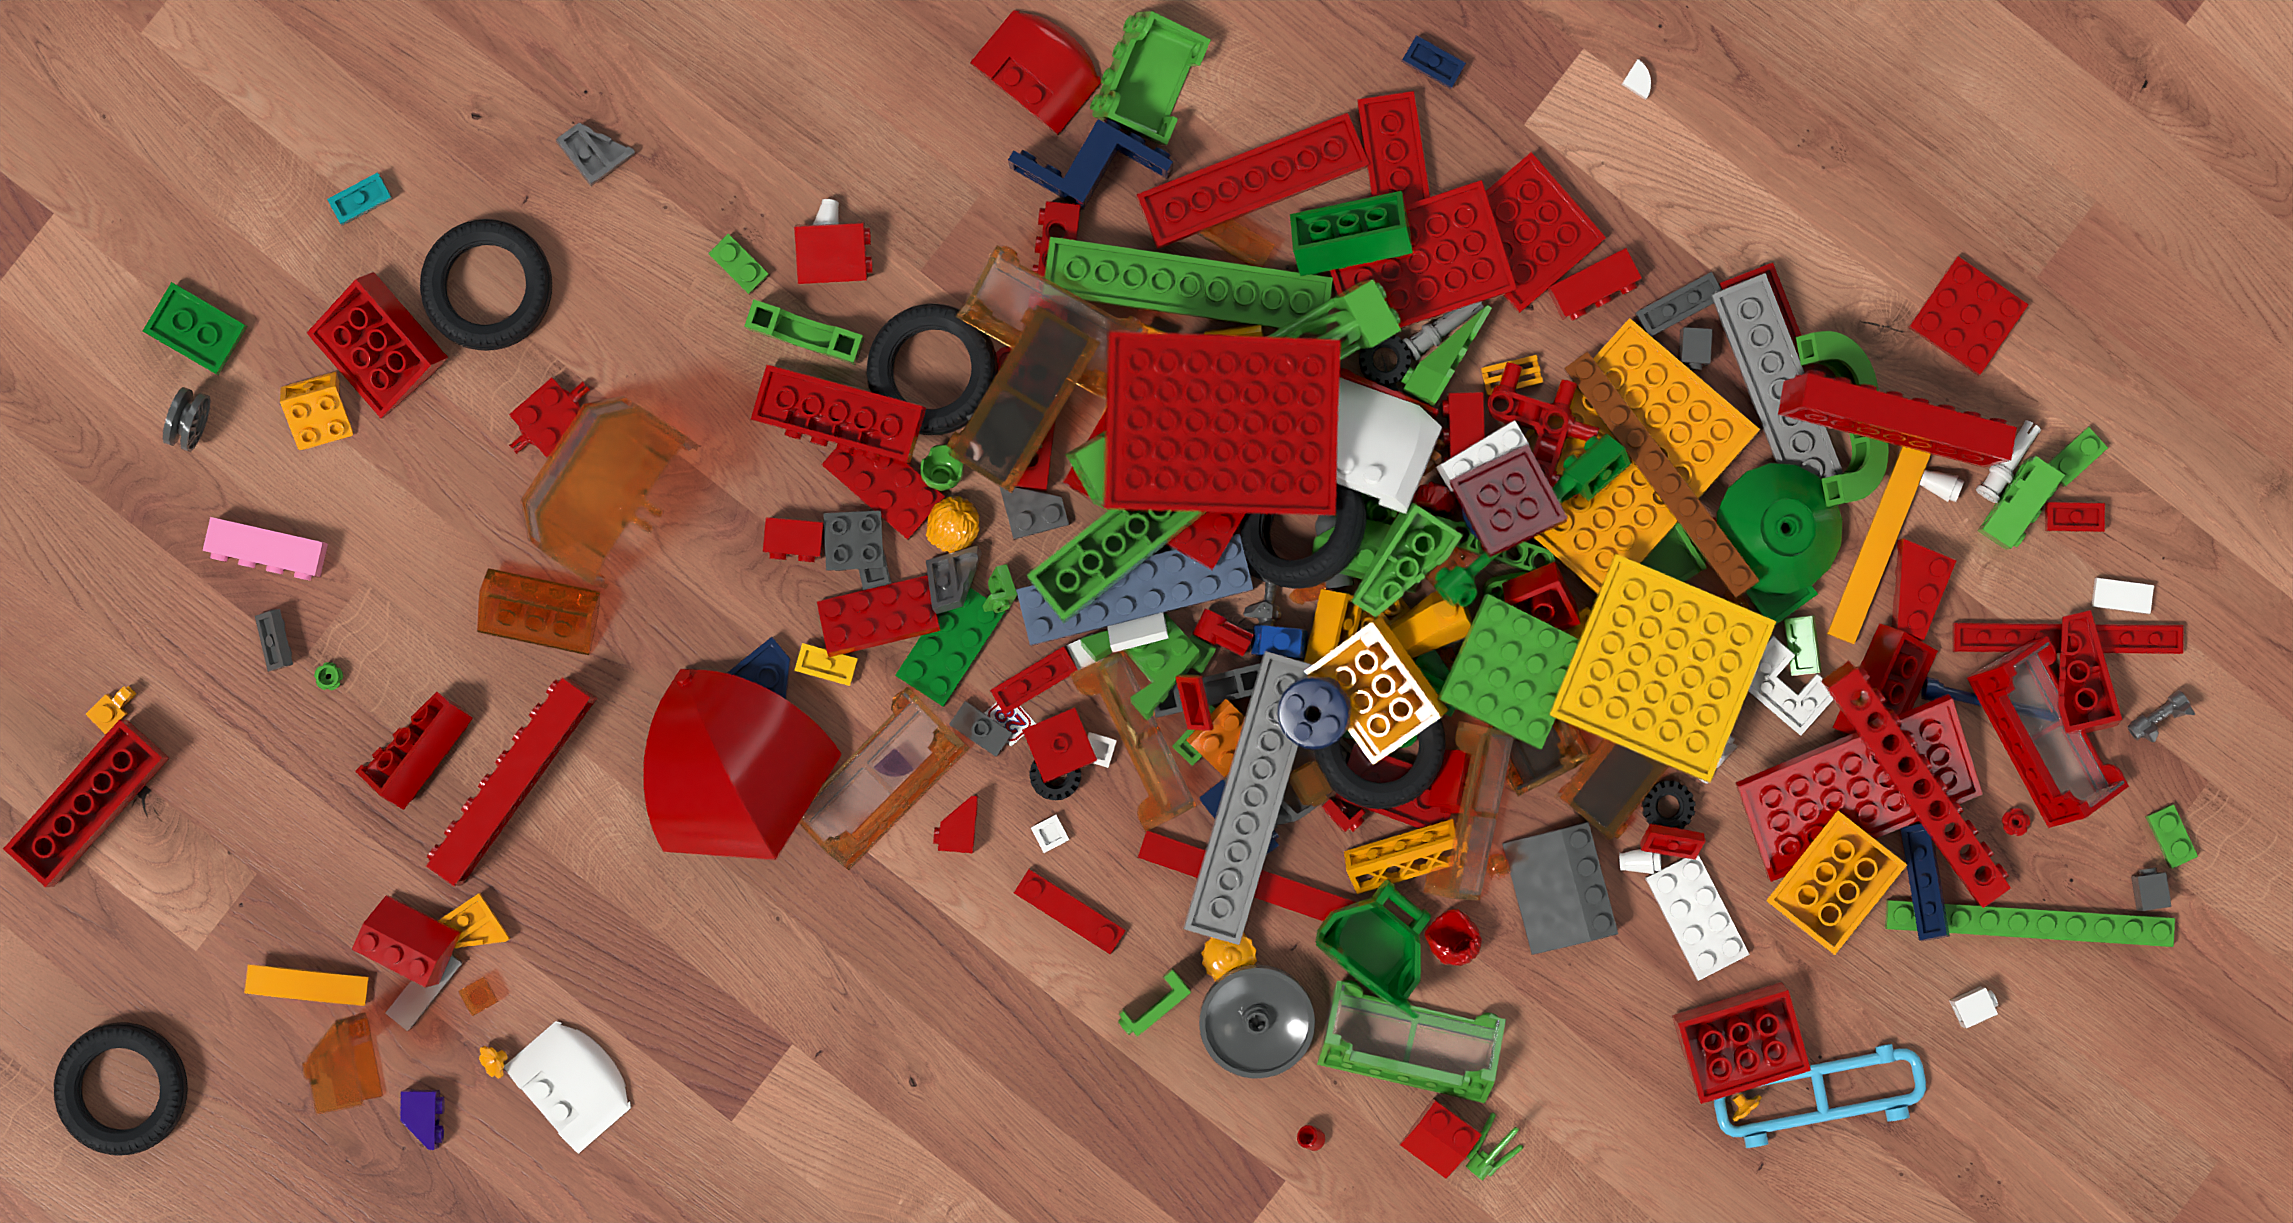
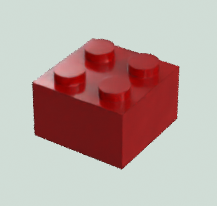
M1555 562L1502 583L1505 603L1561 631L1581 624L1577 604Z

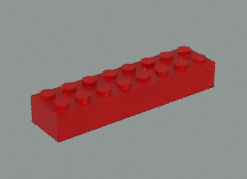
M1809 370L1806 374L1795 375L1794 378L1783 381L1778 415L1984 468L2012 460L2017 427L2007 425V421L2004 419L1990 418L1988 420L1981 418V414L1977 412H1957L1955 407L1951 405H1930L1929 400L1924 398H1912V400L1903 398V393L1897 391L1880 392L1877 391V387L1874 385H1853L1851 380L1847 378L1824 377L1825 374L1820 371Z
M561 678L559 681L555 679L546 691V694L549 695L544 703H538L529 714V717L532 719L527 727L521 726L512 738V741L515 742L510 750H504L495 761V764L498 766L496 770L484 776L478 785V788L481 789L474 798L470 797L461 808V811L464 813L462 817L450 823L444 832V835L447 836L440 845L436 844L427 855L430 861L426 867L452 886H460L465 883L597 700L596 697L571 679Z

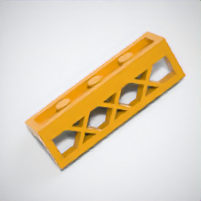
M1453 819L1344 851L1346 872L1357 894L1379 888L1385 880L1396 883L1466 862ZM1452 848L1456 851V854L1445 857L1440 855L1442 851ZM1418 858L1428 859L1425 864L1417 865L1413 863ZM1391 866L1401 868L1398 872H1386V869ZM1365 874L1373 876L1371 880L1361 883L1357 878Z

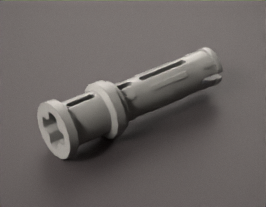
M1482 302L1446 313L1432 324L1422 325V330L1411 338H1404L1402 341H1405L1411 356L1418 361L1421 359V354L1432 346H1439L1444 336L1478 313L1484 306Z

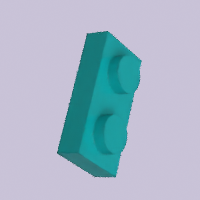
M377 172L327 200L339 223L343 226L393 198L381 175Z

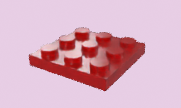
M1957 256L1908 328L1979 376L2029 304Z

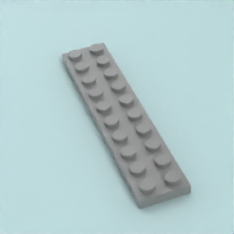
M1264 651L1183 926L1185 930L1237 945L1240 944L1298 745L1289 740L1280 727L1277 715L1278 703L1282 694L1293 682L1308 676L1305 670L1310 668L1311 664ZM1308 706L1306 709V715L1308 714L1310 706Z

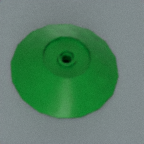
M1769 463L1746 471L1727 489L1717 511V525L1759 579V583L1754 585L1753 588L1765 593L1789 594L1813 585L1831 568L1842 540L1843 519L1838 505L1827 507L1822 480L1817 475L1795 464ZM1783 523H1787L1789 526L1787 533H1783L1781 530Z

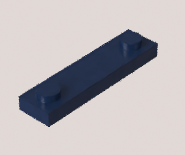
M1922 824L1901 828L1919 941L1923 942L1950 937L1935 844Z

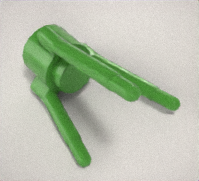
M1495 1113L1490 1114L1481 1131L1482 1136L1467 1155L1470 1161L1466 1167L1482 1181L1487 1175L1491 1177L1498 1168L1523 1149L1522 1145H1518L1497 1162L1494 1160L1519 1131L1518 1127H1514L1490 1154L1484 1150L1480 1154L1478 1153L1496 1117Z

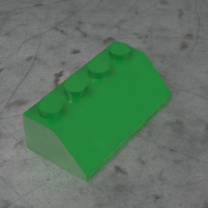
M1402 191L1290 214L1293 252L1300 276L1318 274L1329 270L1342 269L1413 253L1411 233Z

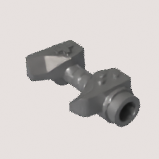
M1249 565L1250 576L1265 582L1264 602L1246 607L1243 614L1245 617L1258 618V626L1276 627V622L1281 618L1282 614L1280 607L1275 605L1276 584L1263 578L1252 565Z
M2178 690L2168 697L2165 705L2147 717L2144 715L2139 716L2127 728L2134 739L2146 738L2150 742H2155L2159 734L2158 727L2156 726L2157 723L2171 714L2174 718L2184 715H2195V712L2187 697Z

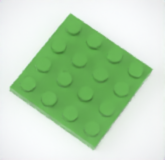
M1486 594L1438 700L1537 749H1542L1556 719L1548 714L1579 639Z

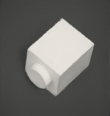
M1980 986L1949 1000L1960 1026L1964 1028H1969L1998 1014L1995 1009L1998 1006L1997 999L1991 990L1987 991L1985 987Z

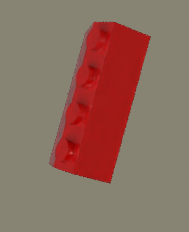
M374 272L355 279L307 332L308 336L380 418H384L432 376L448 359V356Z
M1782 982L1672 1015L1677 1036L1700 1104L1811 1071L1790 993Z

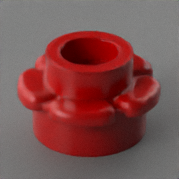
M2012 808L2010 812H2005L2002 817L2003 829L2009 835L2022 836L2027 832V827L2030 826V818L2028 814H2024L2022 809ZM2017 819L2019 821L2018 825L2014 824V820Z

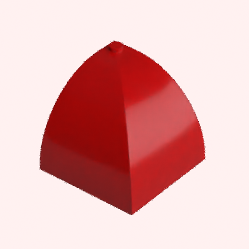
M680 669L655 711L644 754L643 787L645 803L657 842L663 852L776 860L842 754L831 738L816 722L794 704L773 691L728 673Z

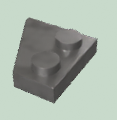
M978 546L926 560L932 609L936 614L964 606L982 555Z

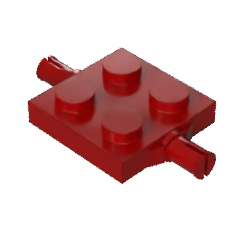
M551 377L509 414L522 433L515 441L509 444L512 449L517 446L513 451L518 454L519 451L530 443L538 447L546 458L553 454L590 421L581 410L578 402L580 398L590 391L588 386L582 381L569 392L563 389Z

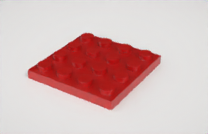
M1532 152L1486 190L1518 289L1503 294V296L1518 313L1522 312L1606 239L1603 233Z

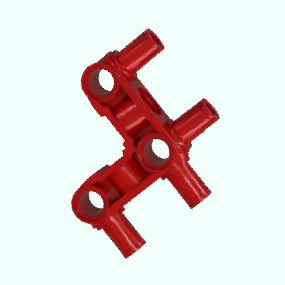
M1507 362L1499 386L1496 385L1493 388L1488 399L1489 413L1494 419L1504 424L1515 421L1519 426L1535 430L1537 441L1533 454L1546 475L1551 488H1553L1561 475L1557 474L1558 471L1556 469L1566 439L1573 437L1587 442L1589 438L1598 436L1600 428L1576 421V417H1573L1570 406L1577 388L1576 383L1562 379L1554 403H1545L1517 394L1515 389L1522 367ZM1497 400H1506L1509 403L1508 409L1503 412L1496 411L1493 408V404ZM1560 417L1564 424L1560 429H1552L1548 426L1549 419Z

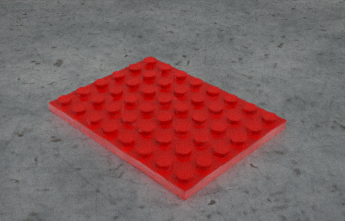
M1109 331L1103 509L1335 515L1341 340Z

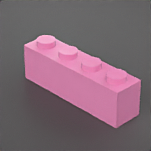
M210 517L203 551L211 552V559L227 562L229 556L239 559L238 565L255 568L256 563L267 565L266 571L283 575L284 569L295 571L294 577L311 581L312 575L321 576L328 544Z

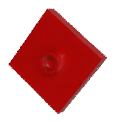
M1076 708L1022 729L1044 783L1097 762Z

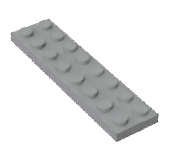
M1766 273L1711 294L1776 463L1795 464L1817 475L1821 480L1822 478L1842 474L1841 465L1826 427L1778 415L1783 381L1794 378L1795 375H1803L1805 373Z

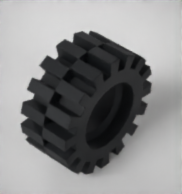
M1034 760L1029 772L1031 785L1045 799H1065L1077 790L1081 781V768L1068 773L1063 784L1052 786L1043 782Z
M1657 782L1643 796L1644 800L1641 804V807H1643L1642 814L1648 824L1684 829L1686 825H1689L1692 816L1695 814L1694 806L1696 804L1693 800V794L1689 792L1685 785L1679 782ZM1666 795L1674 796L1679 802V811L1671 818L1663 817L1658 811V802Z

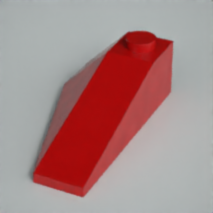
M2091 610L2062 617L2057 707L2065 734L2090 733L2118 726L2122 721Z

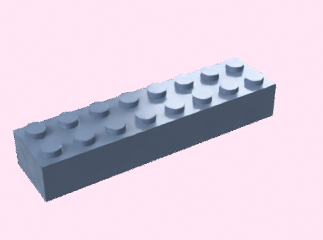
M1239 533L1232 536L1213 570L1206 568L1177 550L1150 556L1065 624L1033 585L1016 589L1029 643L1030 646L1134 619L1253 591V585Z

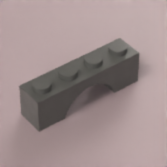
M1261 663L1203 677L1202 681L1208 706L1222 703L1225 699L1231 701L1251 696ZM1177 683L1168 692L1169 696L1163 703L1160 702L1154 709L1155 718L1183 712Z

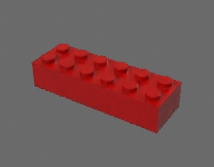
M119 719L8 842L3 850L45 888L54 887L170 758L131 722Z

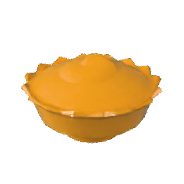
M1244 932L1239 945L1211 937L1210 940L1205 942V948L1201 952L1203 957L1202 965L1206 968L1207 975L1212 976L1216 982L1231 970L1247 965H1255L1257 962L1255 956L1257 949L1253 946L1252 939L1247 938Z

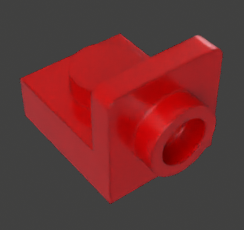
M1328 799L1320 806L1343 832H1346L1348 829L1353 832L1365 821L1362 818L1366 813L1363 808H1360L1353 816L1348 818L1346 814L1349 811L1338 799L1335 802Z

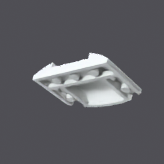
M555 1021L511 1059L504 1068L519 1089L523 1090L555 1127L558 1134L579 1154L631 1108V1103H627L625 1081L619 1069L604 1049L582 1031L561 1025L562 1022Z

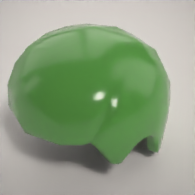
M947 444L931 447L928 456L922 459L921 462L922 480L928 487L939 491L954 488L961 481L964 474L963 455L957 448Z

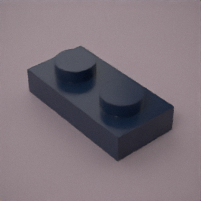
M1417 35L1402 59L1403 63L1449 89H1452L1466 64Z

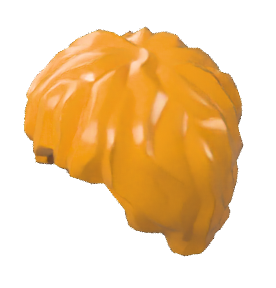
M961 496L947 497L941 502L936 503L928 516L927 540L943 552L953 553L967 549L974 542L980 530L979 514L973 503L969 502L968 499H963Z

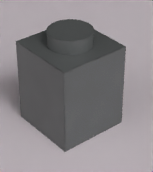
M1683 327L1680 330L1678 360L1690 370H1703V366L1710 364L1712 329Z
M2157 867L2140 869V875L2131 876L2136 910L2147 911L2172 907L2167 874L2165 872H2157Z

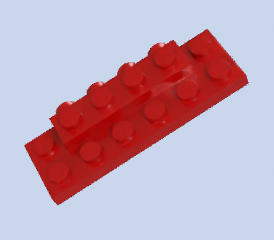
M766 364L751 420L785 430V436L801 440L802 435L811 437V443L827 447L828 442L837 444V450L853 454L854 449L863 451L862 457L879 461L880 456L911 463L926 407Z

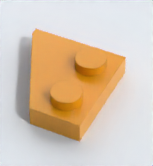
M478 893L438 920L461 932L455 948L507 942L511 939L481 893Z

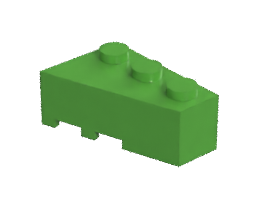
M2037 456L2025 459L2013 476L2012 482L2007 485L1999 497V502L1995 503L1977 531L2005 550L2011 549L2013 546L2017 548L2026 536L2025 529L2030 523L2033 524L2042 512L2041 507L2052 497L2065 475Z

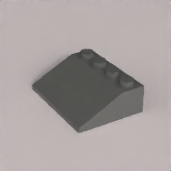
M1589 822L1578 823L1502 844L1532 955L1618 934Z

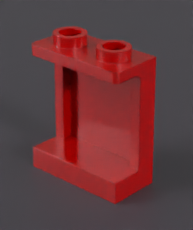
M864 221L822 225L796 224L794 226L798 284L867 281L868 274L873 273L872 256H866V245H871L870 228H865Z

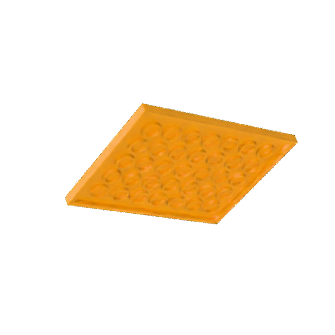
M1630 318L1593 358L1698 499L1760 431L1757 426ZM1576 388L1570 406L1573 417H1576L1575 420L1600 428L1597 436L1598 439L1602 438L1605 434L1615 439L1579 389ZM1552 417L1548 421V426L1552 429H1560L1564 424L1560 417ZM1529 429L1524 437L1533 453L1537 434H1535V430ZM1573 437L1566 439L1556 469L1558 475L1562 476V472L1565 470L1563 464L1569 456L1575 455L1579 458L1586 452L1584 449L1586 441ZM1630 457L1631 464L1590 501L1578 493L1577 498L1571 497L1560 504L1568 518L1566 523L1533 537L1597 594L1600 591L1615 554L1641 564L1678 523Z

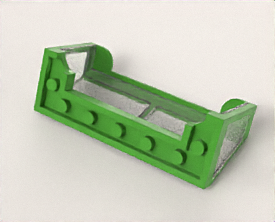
M1337 980L1330 1003L1317 1065L1481 1103L1486 1102L1495 1083L1506 1019L1499 1018L1493 1013H1483L1473 1020L1412 1005L1410 1009L1417 1013L1419 1017L1411 1018L1395 1009L1382 998L1364 995L1363 989L1359 987L1358 983L1351 980Z

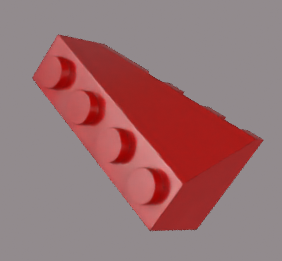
M436 692L411 716V723L407 727L399 728L392 734L394 740L385 749L379 747L372 754L374 759L367 766L361 765L355 772L381 797L404 810L415 798L416 793L425 781L432 775L443 757L449 753L459 736L467 729L473 717L458 704Z

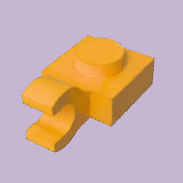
M123 686L114 698L109 694H105L86 715L106 735L119 719L123 720L128 715L123 707L137 693L130 686Z

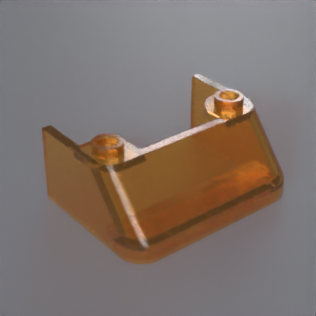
M366 1013L353 1014L337 1019L308 1054L307 1062L302 1064L304 1077L306 1080H310L316 1115L364 1105L363 1100L383 1096Z

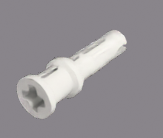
M2025 420L2015 437L2012 460L1993 465L1989 468L1990 474L1984 483L1976 488V491L1981 496L1993 503L1999 502L2001 491L2007 483H2011L2013 480L2012 472L2041 431L2037 425L2028 434L2027 432L2033 423Z

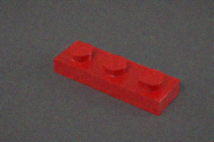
M1063 646L994 687L990 692L1004 715L1078 672V669Z

